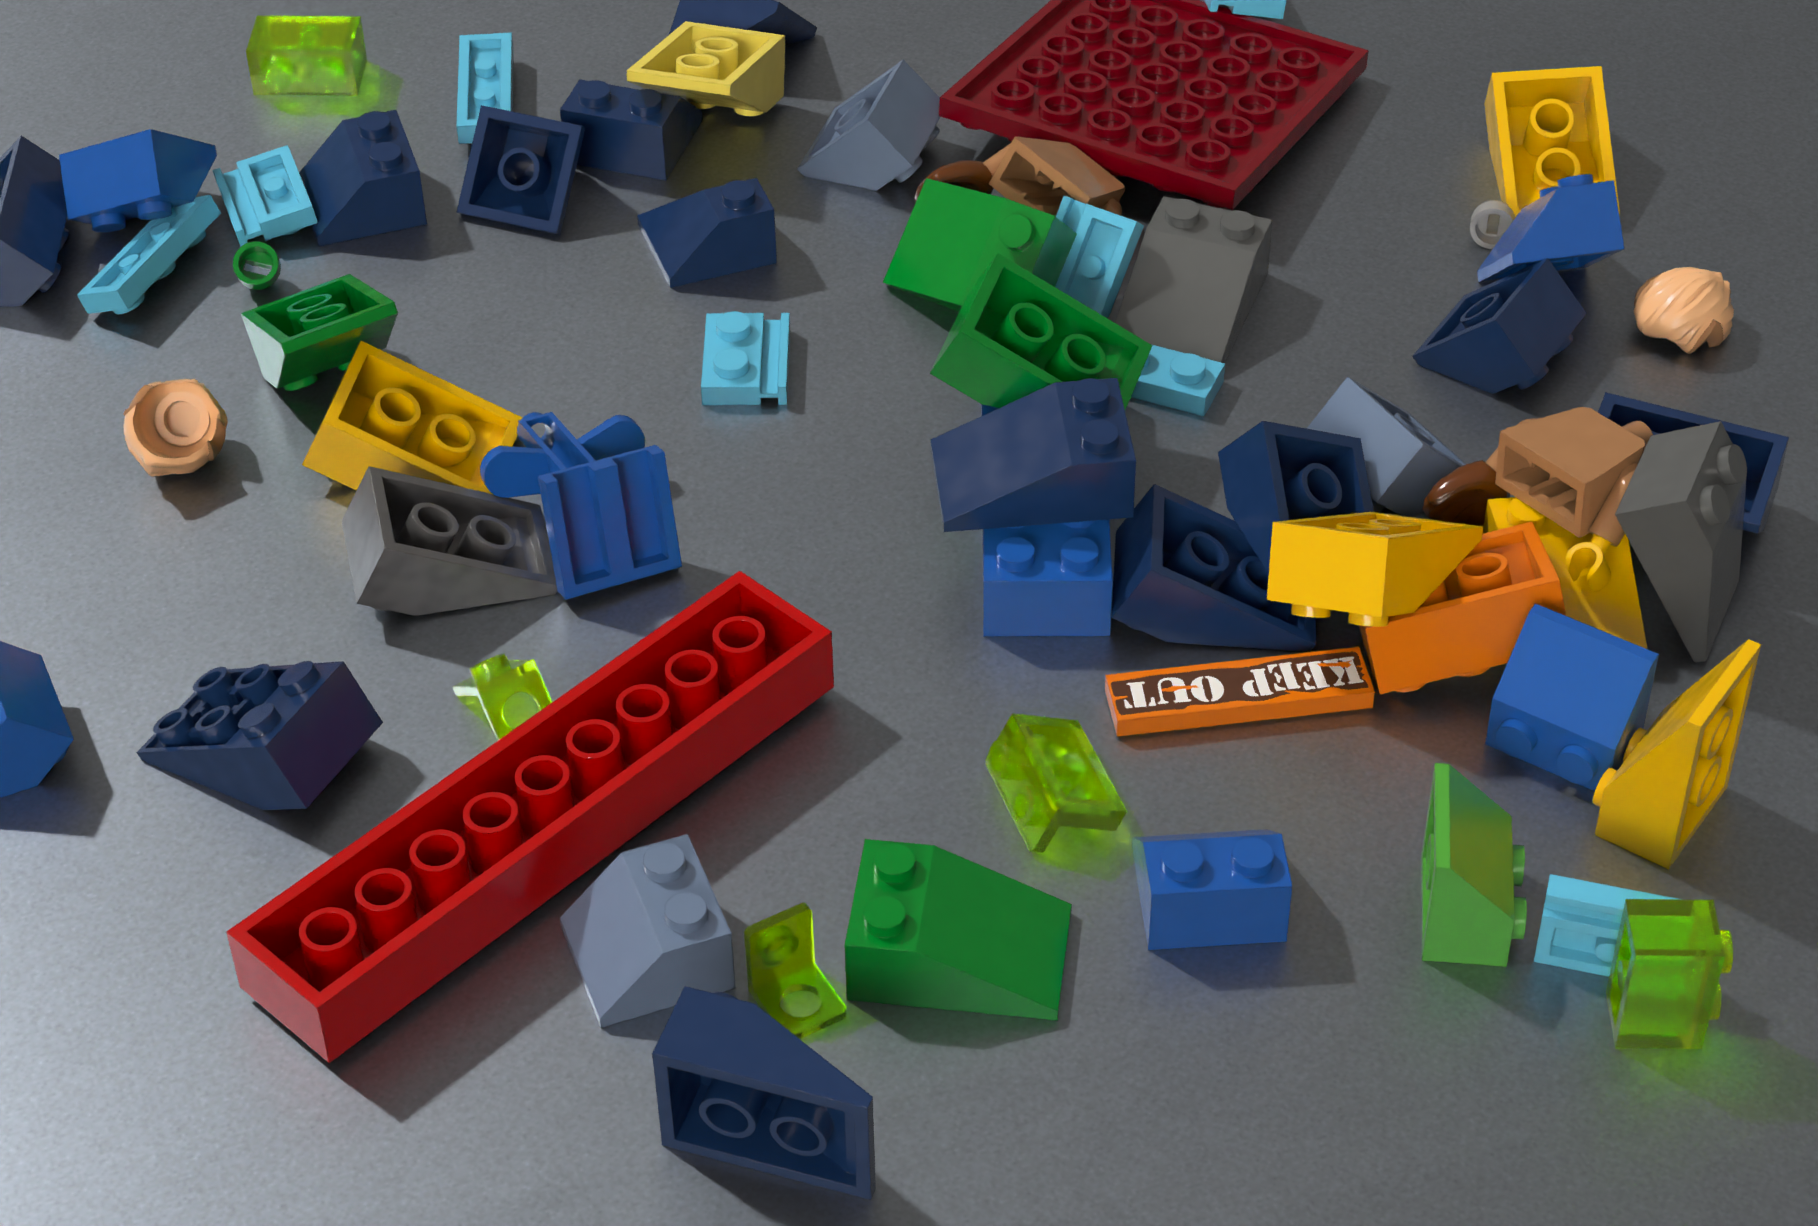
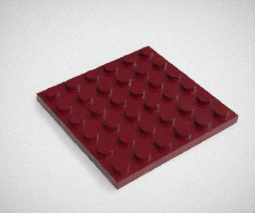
M1050 0L940 96L939 116L959 122L968 129H981L1006 137L1010 142L1013 141L1014 137H1025L1070 143L1111 175L1128 176L1153 184L1155 188L1161 191L1178 192L1200 199L1211 207L1233 210L1366 70L1369 50L1258 17L1232 14L1230 9L1218 6L1217 12H1211L1206 3L1200 0Z

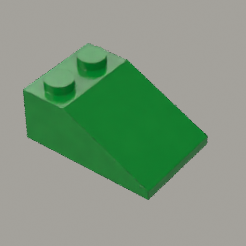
M926 178L883 283L959 312L967 295L997 253L1055 287L1077 233L1056 216L1003 197Z
M997 253L967 295L930 374L980 404L996 408L1003 407L1055 382L1080 381L1088 378H1118L1124 409L1126 410L1153 345Z
M351 274L241 313L263 378L276 389L284 387L286 391L307 387L318 380V373L338 366L339 370H347L360 341L366 342L380 350L385 349L398 315L393 300Z
M865 839L844 945L847 1000L1058 1021L1072 904L935 845Z

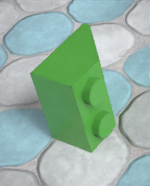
M1435 763L1421 855L1422 961L1507 967L1511 940L1524 939L1526 929V897H1514V886L1521 887L1523 884L1525 848L1524 845H1512V816L1450 764Z

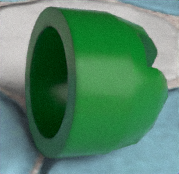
M253 241L244 244L237 250L233 258V269L237 278L244 286L250 289L264 290L272 286L280 275V260L275 250L264 242ZM247 263L271 271L266 276L246 271L244 268Z

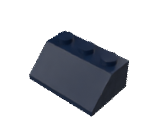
M22 135L0 157V307L22 306L37 290L44 293L52 286L61 270V264L56 262L58 252L64 246L69 235V230L64 228L68 216L60 160Z
M1605 392L1598 413L1621 427L1633 421L1644 422L1650 428L1653 435L1721 421ZM1721 421L1731 442L1741 448L1746 460L1747 477L1743 530L1758 534L1765 529L1778 490L1789 437Z

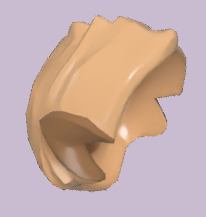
M1694 267L1675 268L1662 272L1647 280L1635 293L1634 315L1636 326L1645 336L1650 338H1667L1688 354L1696 351L1704 342L1708 343L1709 348L1719 346L1730 334L1731 327L1733 326L1734 309L1730 298V283L1723 280L1721 272Z
M196 379L159 381L144 385L139 389L129 407L123 413L125 416L123 428L127 447L151 477L194 473L208 461H214L225 442L228 423L226 413L204 383H199Z

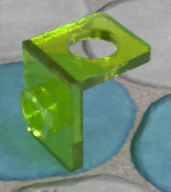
M505 653L475 664L469 668L472 675L471 678L452 686L456 696H478L497 741L514 730L506 723L503 716L504 704L511 695L518 692L530 695L537 704L538 712L552 703L534 659L508 660Z
M803 902L754 923L745 929L748 991L762 1010L799 1039L846 1018V1005L815 964L812 910L806 903ZM795 991L812 992L822 1002L820 1008L815 1013L805 1017L787 1014L780 1004L785 996Z

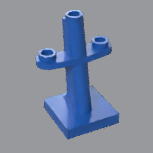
M539 412L529 413L521 420H518L519 424L517 427L518 438L526 447L497 446L484 456L480 466V475L483 483L492 494L501 498L541 494L557 591L566 600L682 567L665 452L657 445L645 447L644 433L632 418L625 415H615L576 439L553 412L545 414ZM537 423L545 424V433L541 438L531 428Z

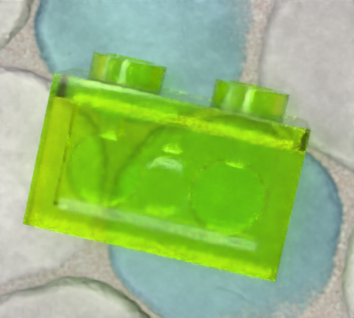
M1011 714L997 740L991 745L985 764L1030 852L1043 853L1060 826L1074 829L1085 828L1116 831L1127 810L1079 721Z

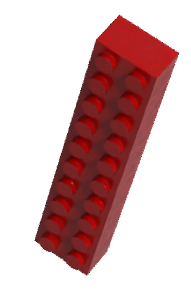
M738 571L229 929L226 934L239 987L328 1063L332 1062L834 688L832 631L742 571Z

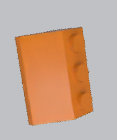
M1533 522L1482 534V540L1414 613L1389 616L1388 626L1384 627L1359 625L1369 664L1380 695L1393 691L1402 693L1412 692L1422 688L1429 682L1458 675L1463 677L1476 676L1486 672L1490 667L1508 663L1529 611L1535 603L1567 616L1560 579Z

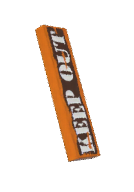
M1360 647L1105 675V693L1117 737L1373 708L1375 695Z

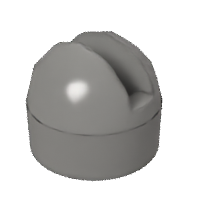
M1486 200L1480 204L1471 216L1470 233L1473 240L1481 247L1493 249L1516 218L1513 210L1506 202L1498 200ZM1490 214L1499 215L1497 232L1486 231Z

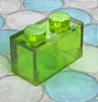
M257 15L246 49L253 94L358 96L367 63L361 16Z
M1625 899L1606 988L1615 1048L1702 1049L1709 1020H1718L1721 1012L1720 975L1729 974L1733 964L1732 936L1729 930L1719 929L1714 900Z

